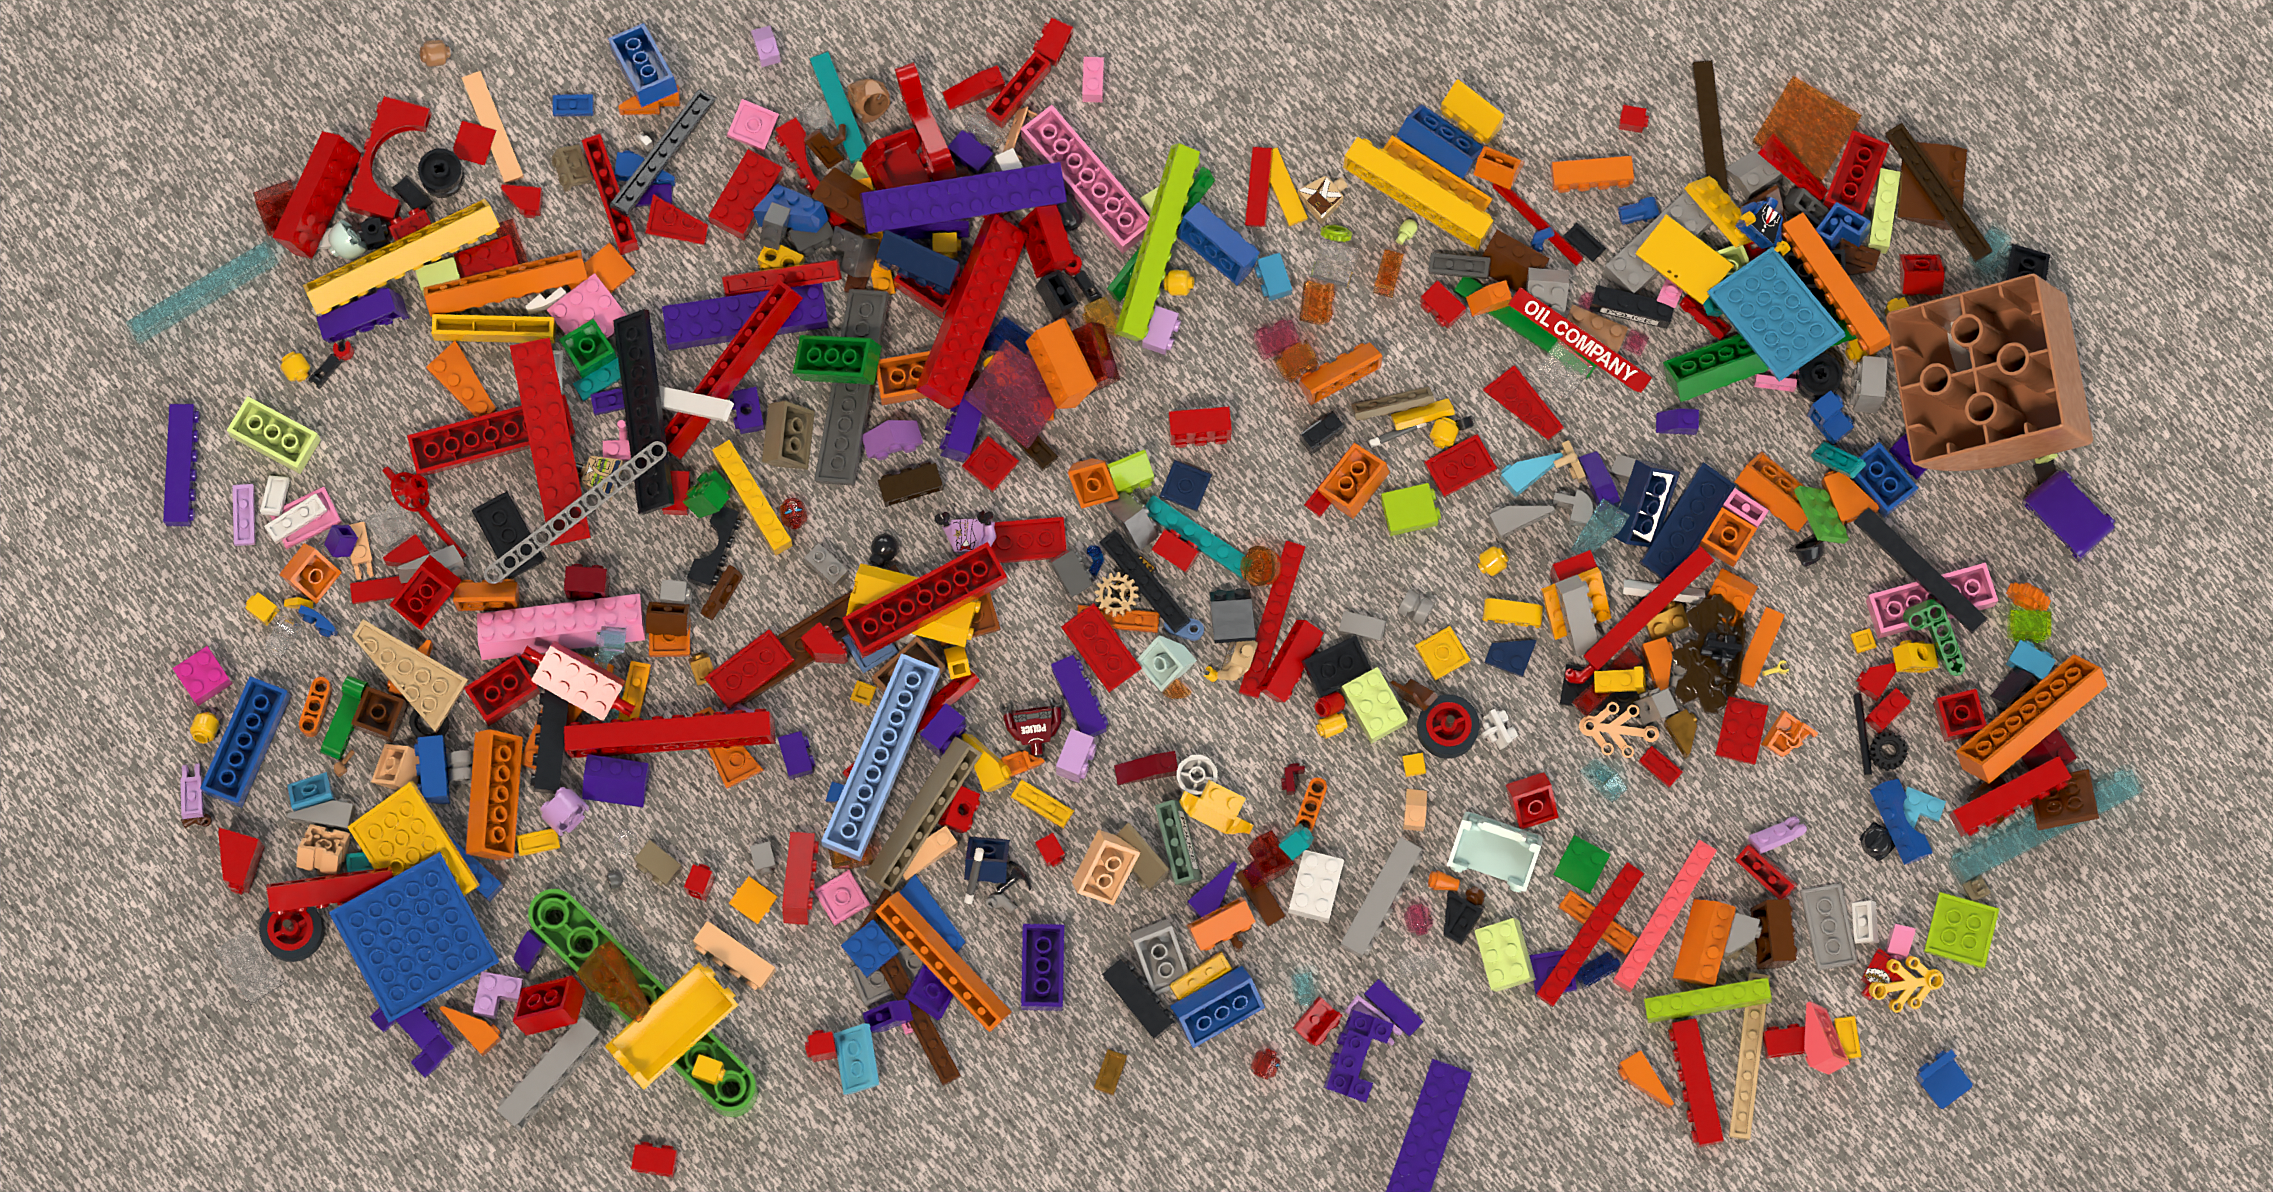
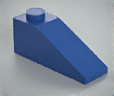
M633 151L617 152L614 173L616 181L627 182L645 158L635 154ZM664 170L653 183L655 185L671 184V186L676 187L675 177Z

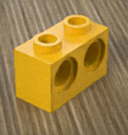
M780 245L779 250L764 246L757 258V262L761 270L784 267L788 263L793 265L804 264L805 259L804 255ZM769 255L776 256L774 261L766 260Z

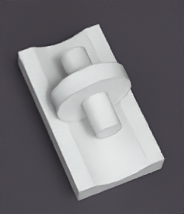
M1493 709L1483 717L1485 732L1481 736L1483 739L1489 737L1492 743L1496 742L1499 750L1508 746L1518 736L1515 728H1505L1503 723L1508 721V715L1505 710L1496 711Z

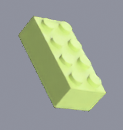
M248 396L227 429L231 438L299 474L302 473L321 441L318 433Z

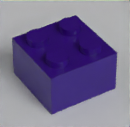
M945 703L920 733L921 743L941 758L955 736L961 739V735L966 733L965 717Z

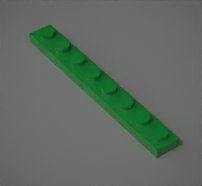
M1203 166L1195 175L1194 182L1188 190V202L1182 210L1183 217L1200 202L1216 181L1209 169ZM1140 247L1107 288L1111 296L1118 302H1121L1126 296Z

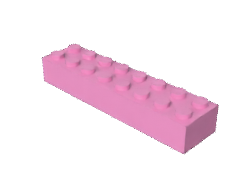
M1053 105L1049 106L1021 128V137L1044 164L1061 163L1064 187L1070 194L1074 195L1076 201L1122 254L1143 239L1149 216Z
M640 594L477 613L478 646L482 660L513 657L514 655L521 656L527 645L539 653H545L553 641L568 649H578L645 640L643 607Z

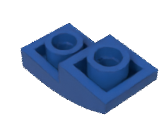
M300 606L298 613L303 617L302 620L310 624H314L316 621L315 627L320 635L325 637L337 636L336 628L324 616L306 606Z

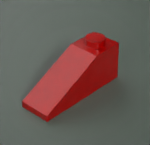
M997 65L974 74L942 93L950 111L1001 92L1005 88V82Z

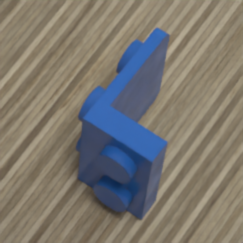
M1952 1049L1947 1053L1943 1050L1934 1057L1936 1061L1931 1065L1927 1062L1918 1069L1920 1073L1915 1077L1939 1109L1946 1108L1973 1086L1972 1082L1955 1062L1954 1058L1957 1055Z

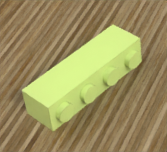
M1881 168L1876 180L1867 247L1886 254L1890 246L1901 172Z

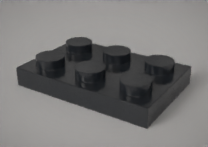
M1356 635L1301 661L1318 698L1342 688L1343 685L1372 670Z

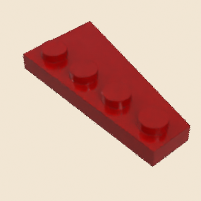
M1774 133L1767 138L1758 154L1799 188H1804L1818 201H1821L1828 192L1827 188Z
M1515 365L1483 389L1486 394L1548 441L1564 429L1563 425Z

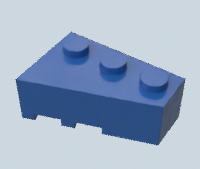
M776 184L753 209L759 227H762L764 217L772 202L791 209L788 227L793 228L794 231L817 233L829 220L823 203L779 184Z

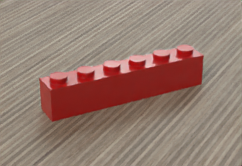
M601 134L582 139L583 148L620 255L639 250L629 216L626 217L610 207V203L620 190Z
M2060 756L1953 810L1949 817L1961 837L1967 834L1971 837L1980 831L1979 828L1985 825L1988 828L1998 822L1996 819L2002 816L2005 819L2013 815L2015 809L2019 807L2025 809L2033 804V800L2037 798L2042 800L2051 795L2050 791L2064 789L2068 786L2067 783L2072 777Z
M392 866L266 884L269 910L275 914H284L290 909L305 911L311 906L326 908L332 903L343 905L393 878Z
M1697 1019L1674 1022L1670 1025L1671 1029H1668V1037L1670 1042H1674L1675 1046L1672 1054L1674 1062H1678L1680 1068L1677 1070L1678 1081L1683 1082L1684 1086L1681 1094L1683 1102H1687L1689 1108L1686 1111L1688 1123L1692 1122L1693 1131H1690L1692 1142L1697 1144V1148L1720 1144L1724 1141Z

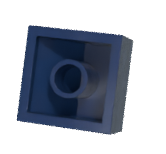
M969 836L964 880H969L976 849L982 848L984 854L977 882L1006 883L1010 840Z

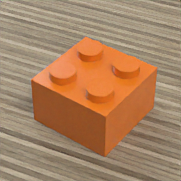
M1722 507L1701 540L1699 547L1701 546L1705 551L1734 568L1753 538L1757 528Z

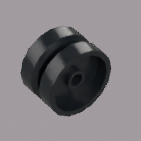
M436 148L428 151L421 157L418 164V175L424 189L430 195L437 198H447L455 195L461 189L464 183V170L458 156L454 152L445 148Z
M1820 353L1798 369L1796 374L1798 392L1811 402H1816L1829 391L1836 394L1842 381L1843 371L1840 363L1833 356Z

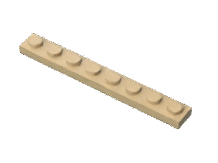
M1748 974V981L1768 978L1769 981L1770 975ZM1766 1004L1744 1007L1729 1129L1730 1138L1750 1140Z

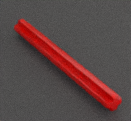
M1495 183L1492 184V187L1538 231L1551 227L1512 189ZM1553 229L1555 236L1548 238V240L1575 266L1579 265L1583 260V256Z

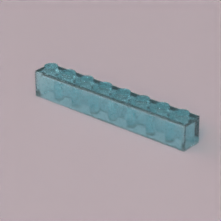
M264 241L125 323L138 345L279 263L267 242Z

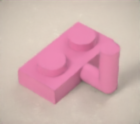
M620 420L617 423L619 440L603 441V457L629 461L631 454L629 440H627V427L625 421Z

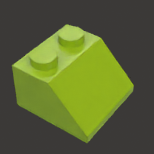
M1145 449L1107 465L1118 495L1123 491L1131 495L1134 489L1139 487L1141 489L1148 488L1152 485L1151 482L1154 481V474Z

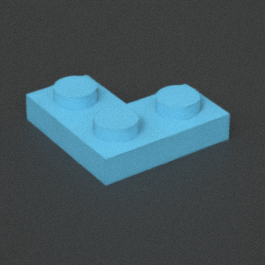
M1910 787L1906 788L1907 798L1904 801L1903 809L1909 824L1914 828L1919 815L1938 822L1946 801Z

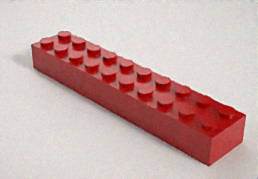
M997 214L983 220L915 388L916 391L946 409L959 405L1028 235Z
M550 337L509 345L546 523L582 496ZM579 507L571 508L570 516L574 519L581 516V509ZM587 516L550 543V546L591 538ZM562 519L555 520L553 524L554 529L557 531L563 530L565 522Z
M755 709L754 712L746 713L745 710H736L734 714L714 712L713 715L705 716L704 713H695L693 717L673 715L672 718L664 719L663 716H654L652 720L632 718L631 721L623 722L622 719H613L611 723L591 721L590 724L582 725L581 722H572L570 726H564L565 751L571 758H585L587 754L615 756L776 744L775 719L770 711L766 709Z

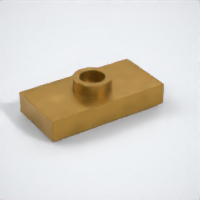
M1107 1049L1094 1085L1095 1090L1114 1095L1127 1055Z

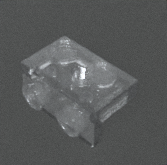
M976 111L973 116L968 113L964 118L965 129L973 135L976 134L989 147L992 146L994 149H997L1008 136L1006 131L979 111Z

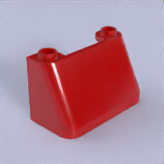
M914 128L875 140L863 152L861 157L862 164L871 178L876 191L931 182L916 153L920 147L921 139Z

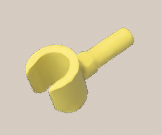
M1780 661L1776 667L1762 671L1763 676L1777 672L1786 674L1789 669L1782 670L1780 668V665L1786 664V661Z

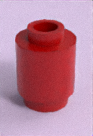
M1334 691L1317 700L1314 706L1315 711L1320 717H1329L1344 709L1345 699L1339 692Z

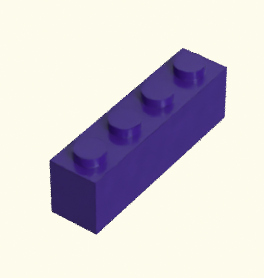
M1074 655L1052 663L1051 670L1079 731L1092 737L1107 732L1108 720L1105 714H1100L1098 710L1100 703L1096 695L1092 696L1089 690L1092 686L1088 677L1084 678L1081 673L1084 669L1080 660H1075Z

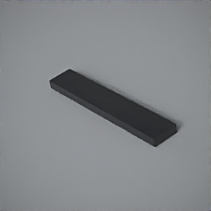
M1116 530L1099 541L1100 545L1125 575L1127 574L1130 580L1133 579L1135 581L1134 586L1139 588V592L1174 634L1191 622Z

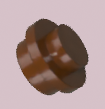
M1472 886L1471 889L1466 890L1465 895L1468 902L1473 905L1483 904L1485 894L1480 888Z

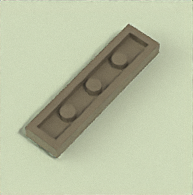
M1428 386L1351 404L1357 421L1367 420L1370 417L1379 415L1385 416L1396 411H1406L1417 406H1427L1430 403H1435L1434 395Z

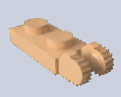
M365 522L350 524L358 537L350 556L356 579H362L359 564L363 563L367 565L369 577H373V560Z

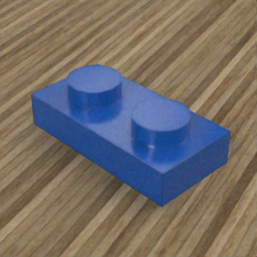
M593 94L553 95V117L593 116Z

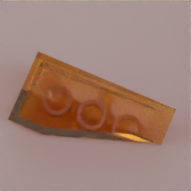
M612 941L596 947L577 971L576 975L589 990L594 993H600L604 996V1000L618 1005L620 1011L636 1022H641L651 1010L624 955Z

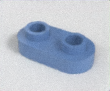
M1189 618L1191 622L1176 634L1164 622V628L1169 634L1196 641L1204 634L1203 624L1192 618ZM1194 626L1198 630L1197 632H1191L1190 628Z

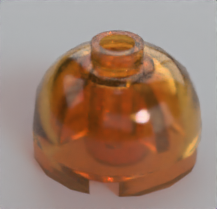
M1254 546L1247 550L1249 552L1241 559L1240 570L1242 577L1252 586L1265 587L1273 584L1282 572V562L1279 555L1269 547Z

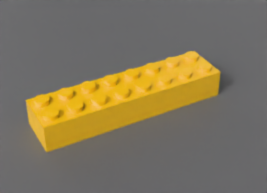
M1357 136L1344 156L1343 168L1479 251L1491 233L1494 221L1487 212L1478 211L1469 201L1460 200L1454 192L1442 189L1439 183L1434 180L1429 181L1423 177L1424 175L1416 169L1411 170L1402 160H1395L1384 149H1377L1372 146L1373 144L1368 139H1361Z

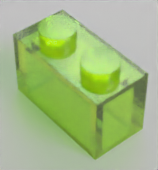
M2010 610L2007 614V638H2013L2015 642L2033 639L2035 643H2044L2051 637V612Z

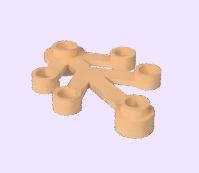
M1610 702L1595 717L1585 716L1579 723L1580 731L1586 736H1592L1605 755L1612 754L1614 748L1612 744L1605 741L1600 732H1608L1621 749L1622 755L1626 758L1633 756L1634 749L1627 745L1620 734L1643 737L1648 742H1654L1659 737L1658 729L1652 725L1646 726L1644 729L1621 726L1628 719L1639 714V708L1636 705L1628 706L1627 710L1610 724H1603L1601 722L1606 717L1619 711L1618 704ZM1611 704L1616 705L1615 712L1609 711V706ZM1635 707L1637 709L1636 714L1631 715L1629 709ZM1588 722L1593 723V728L1591 730L1586 729V724ZM1653 730L1655 733L1654 737L1649 738L1647 732ZM1609 745L1611 751L1605 753L1603 750L1604 746ZM1625 748L1631 749L1632 752L1629 756L1624 754Z

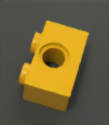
M1911 640L1900 642V646L1892 648L1897 672L1925 673L1939 668L1934 644H1925V641L1912 643Z

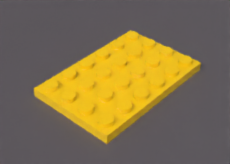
M413 781L403 786L348 826L351 834L374 869L392 866L393 877L440 852L464 896L480 886Z

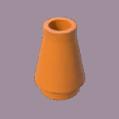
M1438 870L1430 872L1428 887L1432 888V890L1457 891L1459 888L1460 879Z

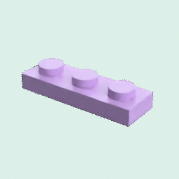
M253 484L233 485V532L235 546L255 545Z

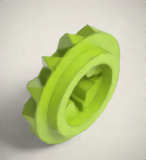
M1326 225L1321 228L1320 235L1331 241L1346 242L1351 240L1352 232L1343 226Z

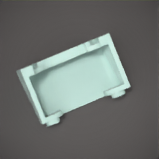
M1465 812L1447 866H1450L1456 872H1462L1469 868L1507 881L1512 891L1526 892L1543 838L1535 833L1488 817Z

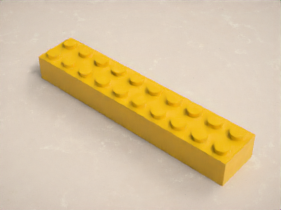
M484 198L304 284L303 287L316 314H326L337 304L340 306L347 304L351 301L350 298L356 295L361 297L375 286L380 288L386 285L387 281L392 278L399 279L405 275L406 271L411 269L413 271L418 270L424 266L423 263L429 260L431 262L437 261L442 258V254L448 251L453 253L459 250L460 246L465 243L472 244L478 241V237L484 234L488 236L497 231L496 228L500 226L490 205Z

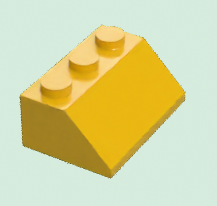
M1459 79L1455 81L1440 108L1446 118H1453L1458 122L1457 125L1463 131L1468 130L1473 134V138L1477 142H1484L1486 145L1502 128L1505 116Z

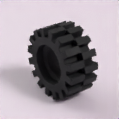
M1884 732V734H1879L1875 737L1869 749L1870 759L1873 760L1875 766H1879L1881 770L1889 771L1891 769L1895 770L1903 764L1908 754V747L1905 746L1906 741L1901 740L1902 736H1896L1894 732H1891V734ZM1885 744L1892 745L1896 750L1895 757L1892 759L1884 758L1881 754V747Z

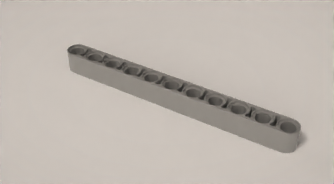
M659 441L651 443L488 566L484 571L485 580L491 584L503 580L662 460L667 453L666 446ZM655 445L663 447V454L659 457L652 454L651 450ZM639 457L647 460V466L643 469H639L635 465V461ZM628 470L631 474L628 481H621L619 478L620 471ZM606 482H611L614 485V491L610 494L603 491L602 487ZM590 494H594L598 498V502L594 506H589L586 502V498ZM579 507L581 509V516L576 519L570 516L571 508ZM557 519H562L565 522V527L561 531H557L553 527L554 521ZM544 531L548 534L549 539L546 543H540L537 540L539 532ZM524 544H529L532 547V553L528 556L521 553V546ZM508 556H512L516 560V564L512 568H507L504 564V560ZM490 569L498 570L499 578L497 580L489 579L488 571Z

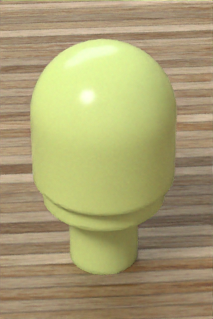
M1407 219L1402 223L1398 231L1399 236L1396 239L1398 244L1402 245L1406 239L1409 240L1416 233L1418 226L1414 220Z

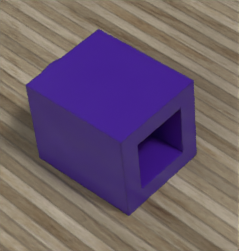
M332 525L324 545L332 557H350L358 537L350 525Z

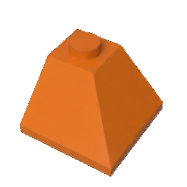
M1093 458L1073 463L1067 473L1081 509L1119 499L1105 460Z

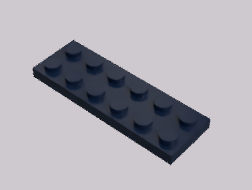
M1702 462L1639 563L1662 580H1665L1697 549L1736 485Z

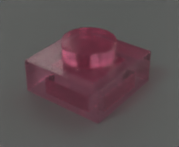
M1630 330L1622 349L1641 357L1649 337Z

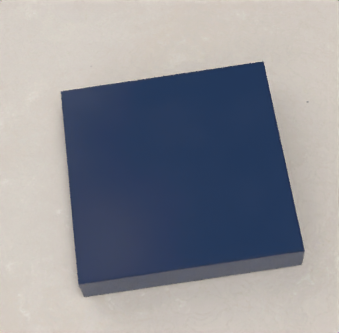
M1174 460L1159 497L1197 512L1212 474Z

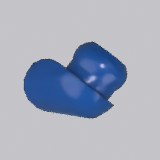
M1552 227L1538 231L1533 235L1531 247L1535 251L1542 252L1544 240L1555 236Z

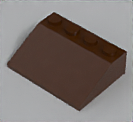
M1916 142L1963 207L1967 149L1947 144ZM1901 161L1897 218L1943 230H1951L1905 163Z

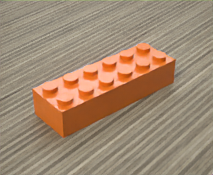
M491 729L475 732L466 854L499 861L514 858L523 737Z

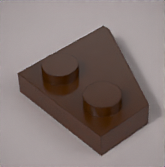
M1842 240L1839 250H1845L1846 274L1848 276L1875 272L1881 251L1862 245L1858 247Z

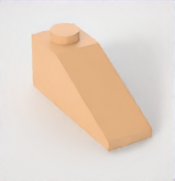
M944 826L925 840L903 874L906 881L958 847L957 841L947 826Z

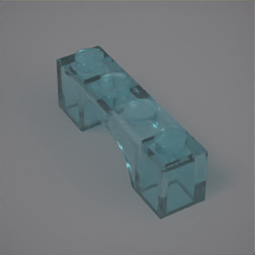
M601 627V632H597L596 644H600L599 652H595V664L607 670L609 661L616 655L624 653L626 628ZM613 708V710L610 709V711H609V712H617V713H619V711L616 710V709H614V708Z

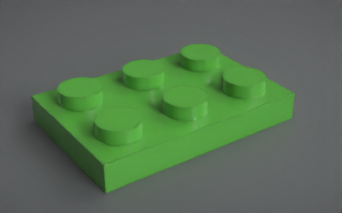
M1798 486L1794 490L1817 540L1841 544L1849 540L1846 528L1841 523L1838 512L1833 507L1830 495L1826 490Z

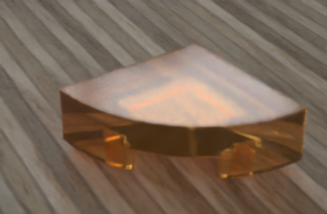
M1178 679L1163 692V695L1169 699H1184L1192 694Z

